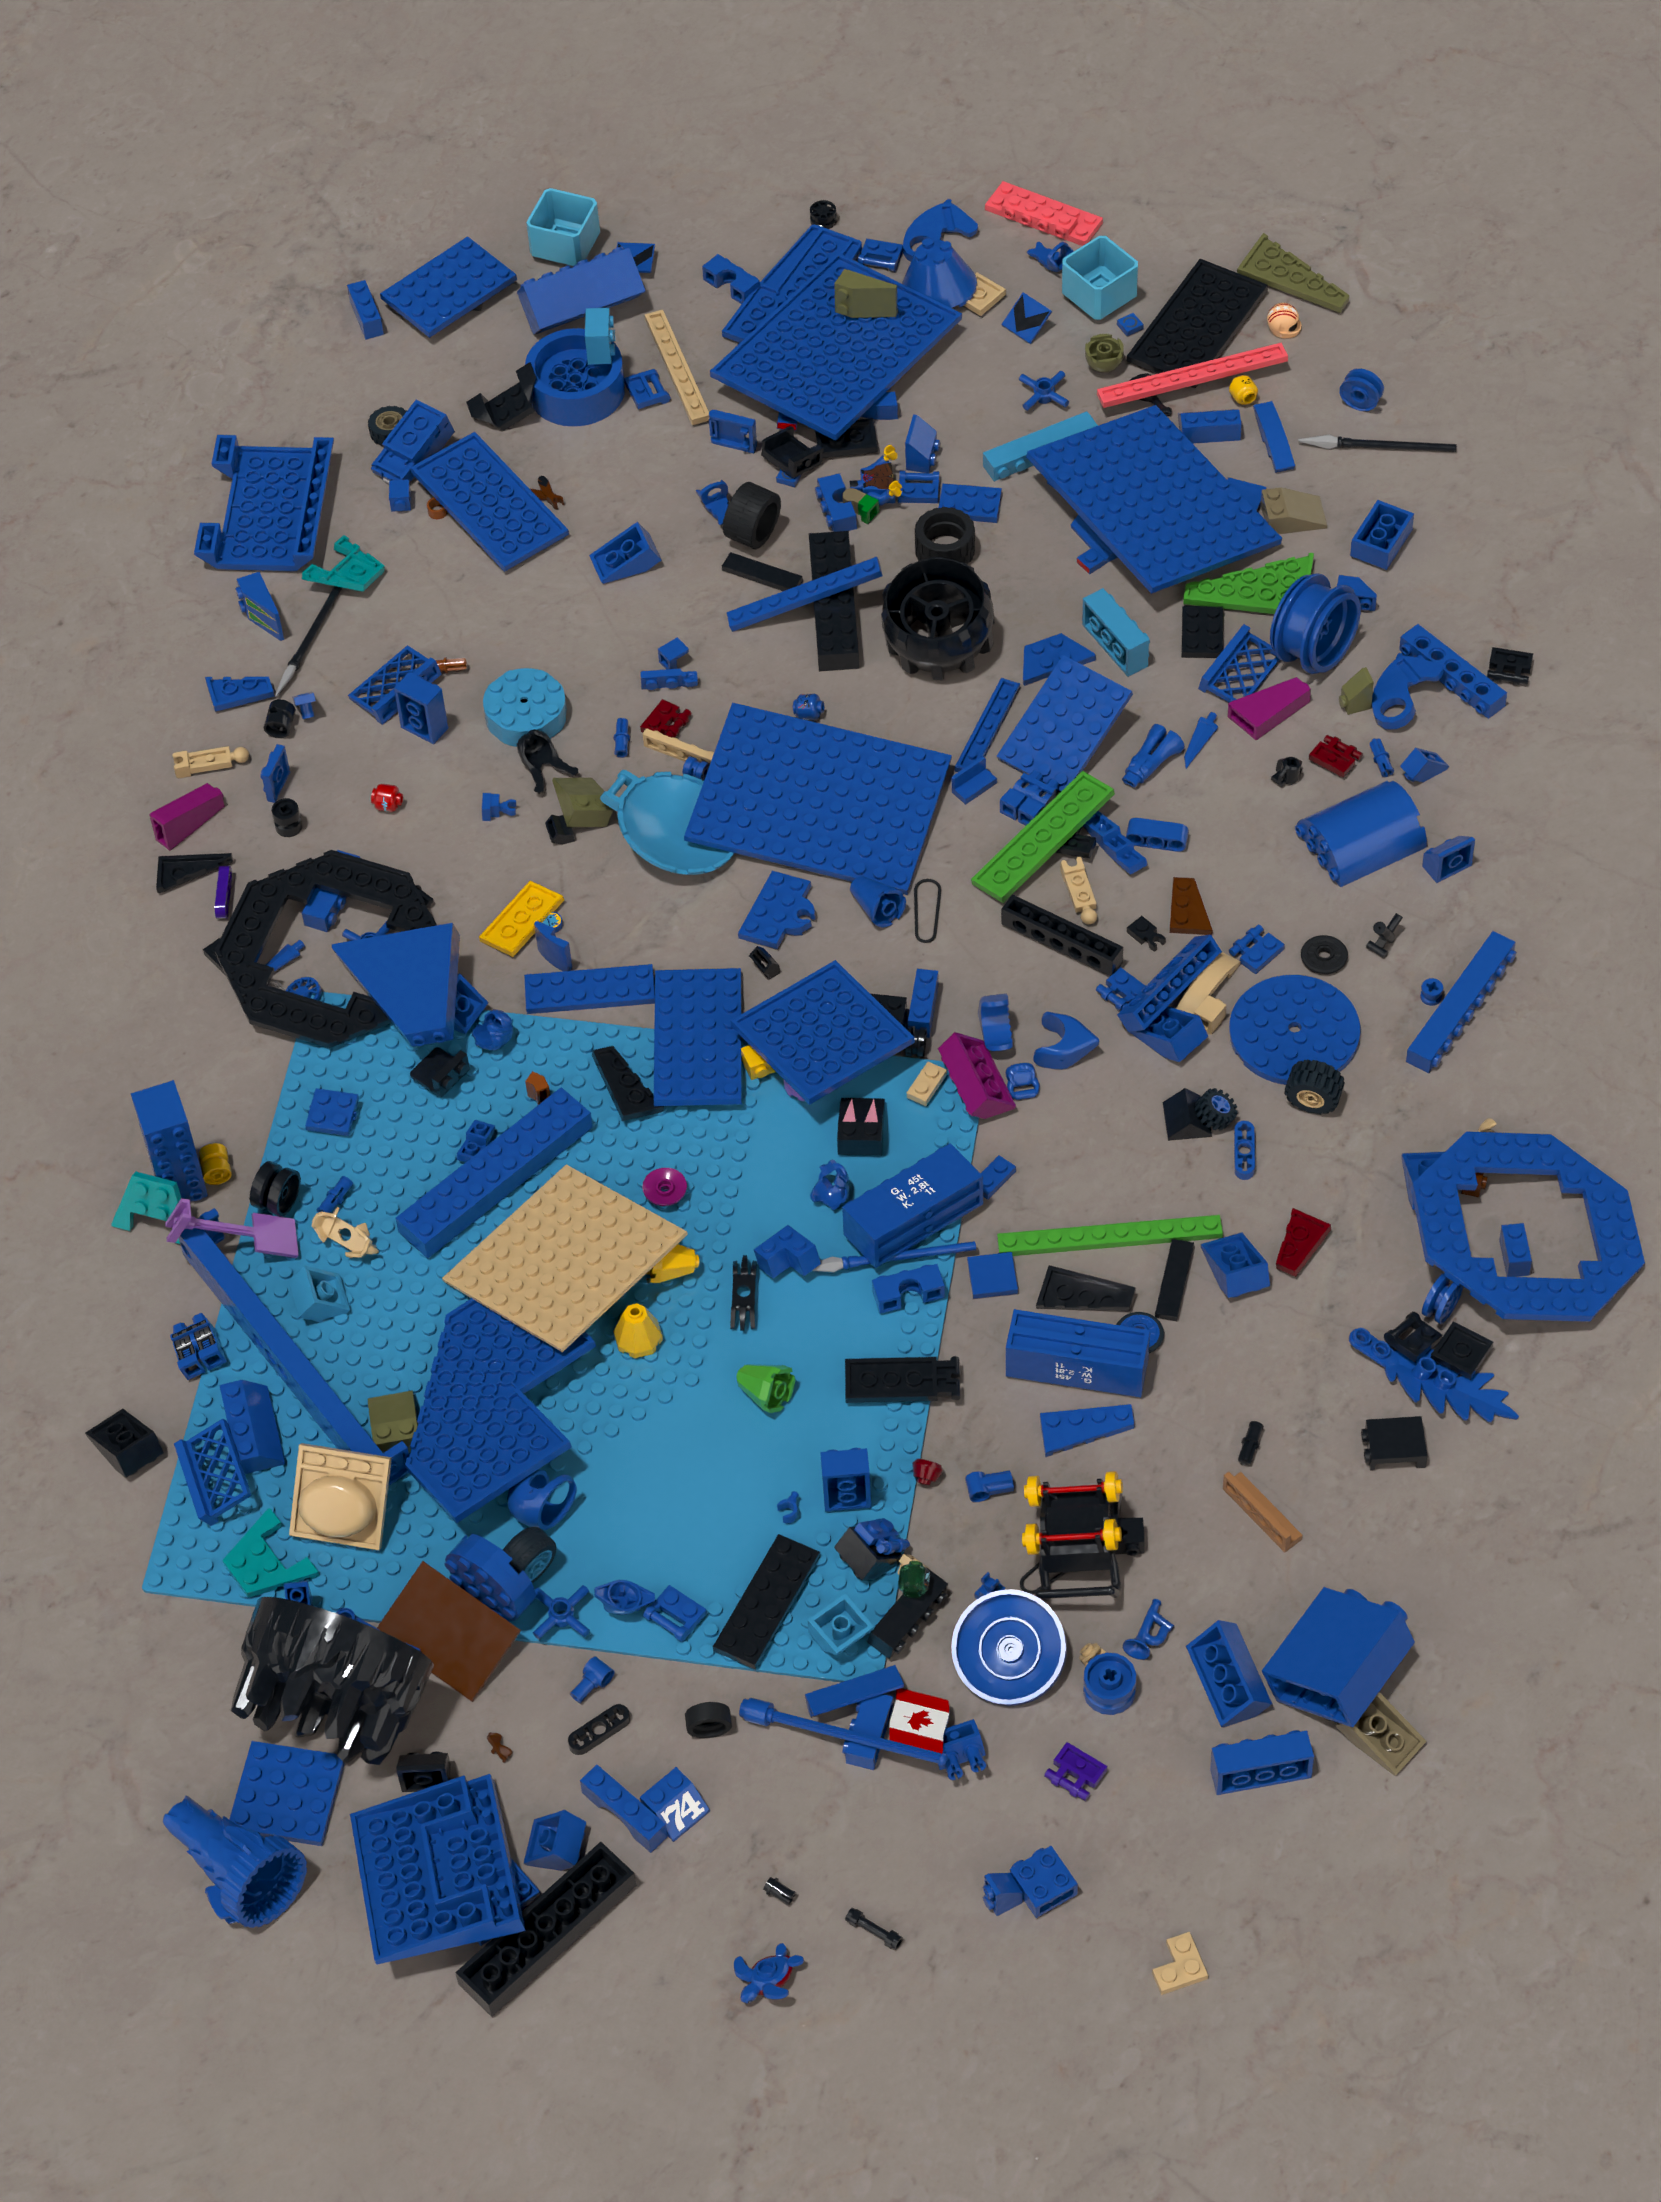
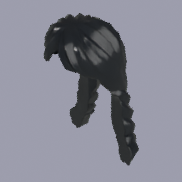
M533 729L526 732L518 740V754L522 763L532 774V778L536 783L535 792L539 794L541 792L544 793V778L541 774L542 764H551L557 770L567 773L572 777L579 773L578 768L569 766L555 753L554 745L546 733Z

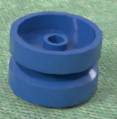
M1103 1653L1095 1656L1088 1662L1084 1670L1083 1694L1086 1703L1093 1710L1106 1715H1115L1128 1709L1135 1699L1136 1671L1133 1664L1126 1657L1118 1653Z

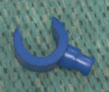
M795 1491L791 1493L788 1499H784L777 1504L778 1511L785 1508L793 1510L792 1513L783 1516V1523H791L798 1516L796 1502L799 1494Z

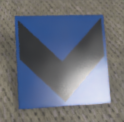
M617 242V248L623 246V249L630 248L639 273H651L655 244Z
M1023 292L1001 325L1031 344L1052 311Z

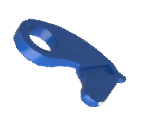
M947 199L944 203L938 204L922 213L908 227L903 240V254L911 262L915 253L911 249L914 244L920 243L927 238L941 240L943 232H957L966 237H972L978 231V224L959 207L952 204L951 199Z
M1398 653L1396 659L1380 676L1372 695V708L1378 725L1384 729H1398L1406 726L1413 719L1416 712L1409 693V687L1424 681H1439L1444 671L1442 665ZM1393 705L1405 706L1404 711L1395 717L1383 715Z

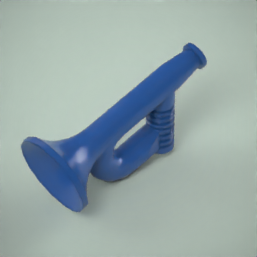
M1152 1600V1605L1145 1616L1138 1635L1134 1639L1125 1640L1123 1643L1124 1651L1135 1659H1147L1150 1655V1649L1146 1644L1151 1646L1162 1644L1168 1632L1174 1627L1171 1622L1158 1613L1159 1606L1161 1605L1160 1600ZM1153 1622L1161 1626L1157 1636L1149 1634Z

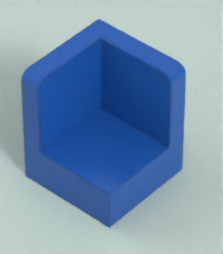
M677 637L658 648L659 663L665 669H677V659L687 654L689 648Z

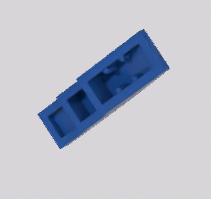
M1273 401L1253 405L1262 442H1265L1275 473L1294 469L1295 463Z
M1097 811L1083 825L1091 837H1096L1098 845L1130 875L1147 866L1146 858L1134 850L1133 842L1123 836L1120 827L1101 812Z

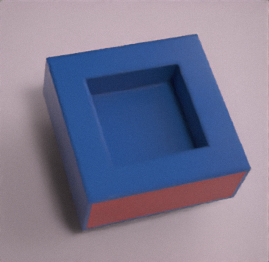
M779 412L777 429H785L792 426L796 431L798 421Z
M1091 548L1077 557V564L1087 573L1091 574L1105 565V559Z

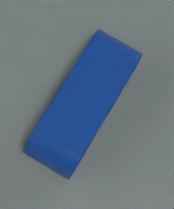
M1132 818L1128 823L1126 838L1133 842L1134 846L1180 852L1186 848L1189 829L1180 823Z

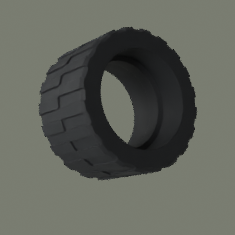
M752 482L742 484L732 496L723 519V533L725 537L752 549H758L764 545L773 532L780 515L781 498L779 494Z
M952 507L934 508L921 515L915 524V554L918 561L932 557H943L969 564L975 555V527L970 516ZM939 536H952L959 539L951 544H938L931 541Z

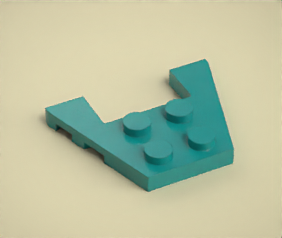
M343 535L334 543V550L347 556L331 571L311 564L302 572V579L365 591L384 573L385 565L369 553H363L360 550V546L356 543L351 544L349 538Z
M135 1171L131 1176L111 1226L130 1231L134 1225V1213L167 1221L181 1200L177 1182Z
M271 1508L264 1512L222 1560L223 1565L248 1598L277 1590V1587L284 1585V1583L299 1582V1580L309 1577L311 1579L319 1577L318 1570L308 1557L285 1569L263 1540L282 1527L280 1520Z

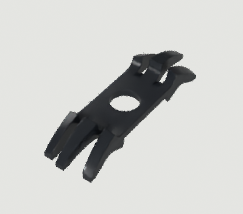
M743 1255L741 1274H738L737 1260L733 1261L730 1329H735L736 1311H739L740 1331L745 1329L746 1311H750L751 1329H755V1283L758 1262L753 1260L751 1274H748L747 1255ZM741 1287H747L750 1290V1294L742 1297L738 1295L737 1291Z

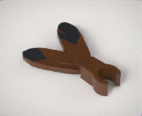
M540 476L538 478L540 490H530L540 500H547L554 509L558 510V502L564 505L563 497L553 493L548 479L545 476Z

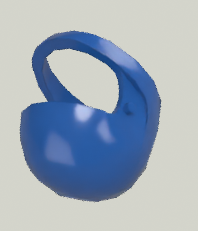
M537 1470L509 1489L507 1498L509 1511L519 1523L547 1530L554 1527L567 1514L575 1500L577 1486L569 1475L558 1476L549 1482V1476L546 1471ZM568 1481L569 1491L565 1500L560 1504L549 1503L547 1499L557 1486Z

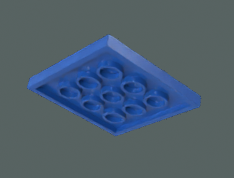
M251 1741L229 1820L243 1828L254 1830L263 1837L277 1835L291 1842L322 1846L345 1762L334 1753Z

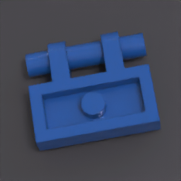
M1259 924L1254 928H1250L1242 939H1237L1233 943V947L1229 949V953L1232 956L1240 953L1242 955L1240 957L1241 964L1254 974L1263 969L1285 947L1284 943L1270 933H1267L1264 937L1260 936L1259 934L1264 929ZM1252 941L1255 945L1248 948L1247 945Z
M1120 967L1106 980L1108 987L1106 988L1100 984L1097 986L1096 991L1101 994V998L1112 1002L1115 1008L1121 1011L1145 985Z
M885 1518L860 1522L854 1529L869 1546L875 1545L878 1553H883L884 1555L903 1552L910 1546L908 1540L897 1538L899 1533L894 1529V1525Z

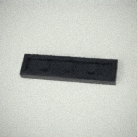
M732 552L729 553L722 564V571L781 591L799 586L803 581V576Z
M1172 1239L1156 1306V1318L1172 1321L1178 1320L1194 1242Z

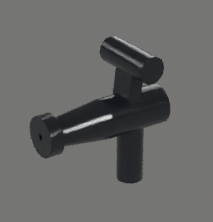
M1395 913L1387 927L1383 922H1376L1373 930L1379 935L1376 943L1369 941L1366 948L1380 957L1386 958L1388 951L1384 947L1386 943L1390 944L1395 940L1393 932L1403 917Z

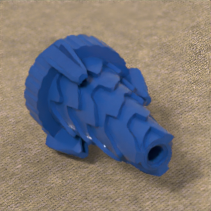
M186 1795L182 1802L174 1805L168 1814L164 1815L163 1823L165 1827L189 1849L187 1853L194 1858L208 1878L215 1884L214 1886H208L205 1889V1893L213 1910L221 1920L225 1919L229 1924L241 1923L244 1927H261L277 1919L296 1899L307 1873V1861L304 1854L285 1838L277 1835L264 1838L258 1832L243 1828L225 1816L222 1818L212 1809L205 1810Z

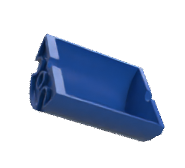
M1387 780L1299 820L1295 826L1297 835L1303 838L1310 852L1318 854L1319 864L1327 869L1330 878L1336 881L1340 887L1427 848L1425 828L1419 825L1416 817L1420 815L1409 794L1395 781L1388 782Z

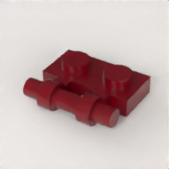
M662 699L640 726V730L644 733L647 728L652 731H659L668 737L676 738L680 728L689 722V717L692 713L688 709L680 713L679 706Z
M1326 735L1323 742L1320 741L1310 752L1309 760L1344 778L1354 767L1355 760L1362 758L1363 753L1358 751L1357 747L1353 745L1348 746L1341 742V739L1336 736L1333 738Z

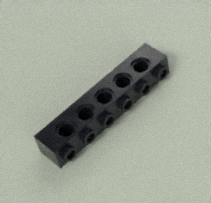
M1013 894L1001 909L1002 925L1109 976L1115 973L1123 963V946Z

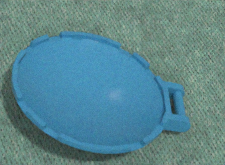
M621 770L617 775V780L600 797L604 804L618 812L620 830L630 847L639 856L658 868L678 874H704L722 867L734 855L733 852L684 841L685 832L704 782L701 779L687 774H683V776L672 775L671 772H656L653 776L638 778L627 770ZM623 784L628 786L620 797L615 795Z

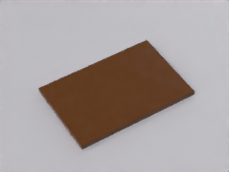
M424 1561L421 1562L415 1573L411 1576V1579L377 1627L380 1631L419 1648L420 1652L432 1660L434 1664L431 1673L472 1702L521 1632L515 1625Z

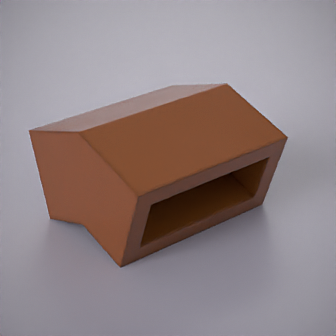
M532 1071L525 1081L527 1096L536 1100L539 1105L550 1096L549 1085L544 1076Z

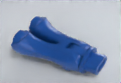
M1154 724L1149 730L1141 749L1131 759L1122 781L1133 788L1139 783H1143L1167 758L1182 752L1185 746L1181 737L1171 730L1167 734L1164 726Z

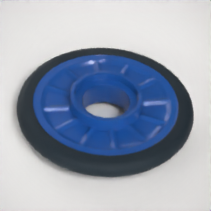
M1132 1312L1123 1316L1116 1324L1150 1330L1149 1353L1158 1349L1163 1342V1326L1156 1317L1149 1313Z

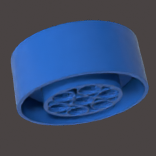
M572 328L551 333L540 339L530 349L526 357L525 365L531 362L536 375L532 393L534 409L538 415L549 422L562 426L590 425L611 415L624 398L625 383L622 356L619 348L615 344V356H612L611 364L588 365L585 329Z

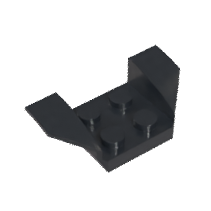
M531 362L516 370L519 383L490 401L481 393L468 400L466 403L471 417L493 424L496 428L504 431L535 412L532 393L536 375Z

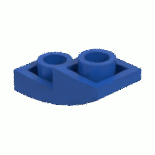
M474 1120L466 1132L465 1142L457 1152V1160L467 1162L490 1143L495 1125Z

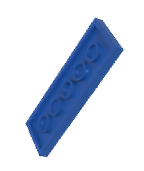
M653 964L524 975L527 1014L655 1004Z

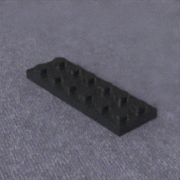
M778 1534L714 1643L713 1651L756 1669L818 1562L820 1552Z

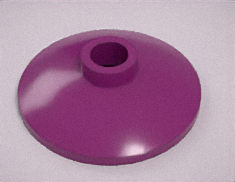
M673 1168L653 1170L643 1181L644 1196L648 1201L659 1206H669L679 1202L687 1191L685 1177L681 1172Z

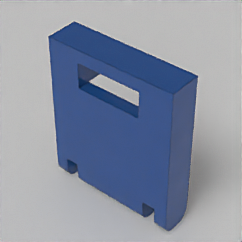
M711 410L709 412L711 443L754 454L757 448L755 419L718 410Z

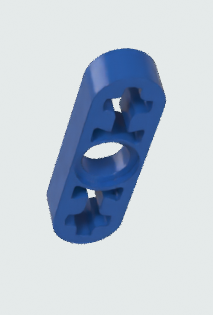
M1240 1121L1234 1128V1172L1236 1177L1241 1180L1252 1178L1255 1172L1254 1126L1249 1121ZM1242 1130L1247 1132L1246 1139H1242ZM1248 1147L1251 1151L1247 1154H1242L1238 1149ZM1247 1161V1171H1243L1242 1164Z

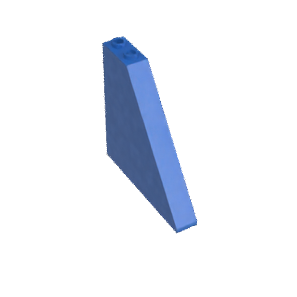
M453 923L332 944V949L342 964L412 1047L453 1040L460 934Z

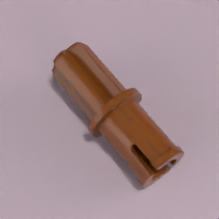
M445 657L443 660H436L440 671L445 672V674L448 671L467 669L465 658L447 659Z

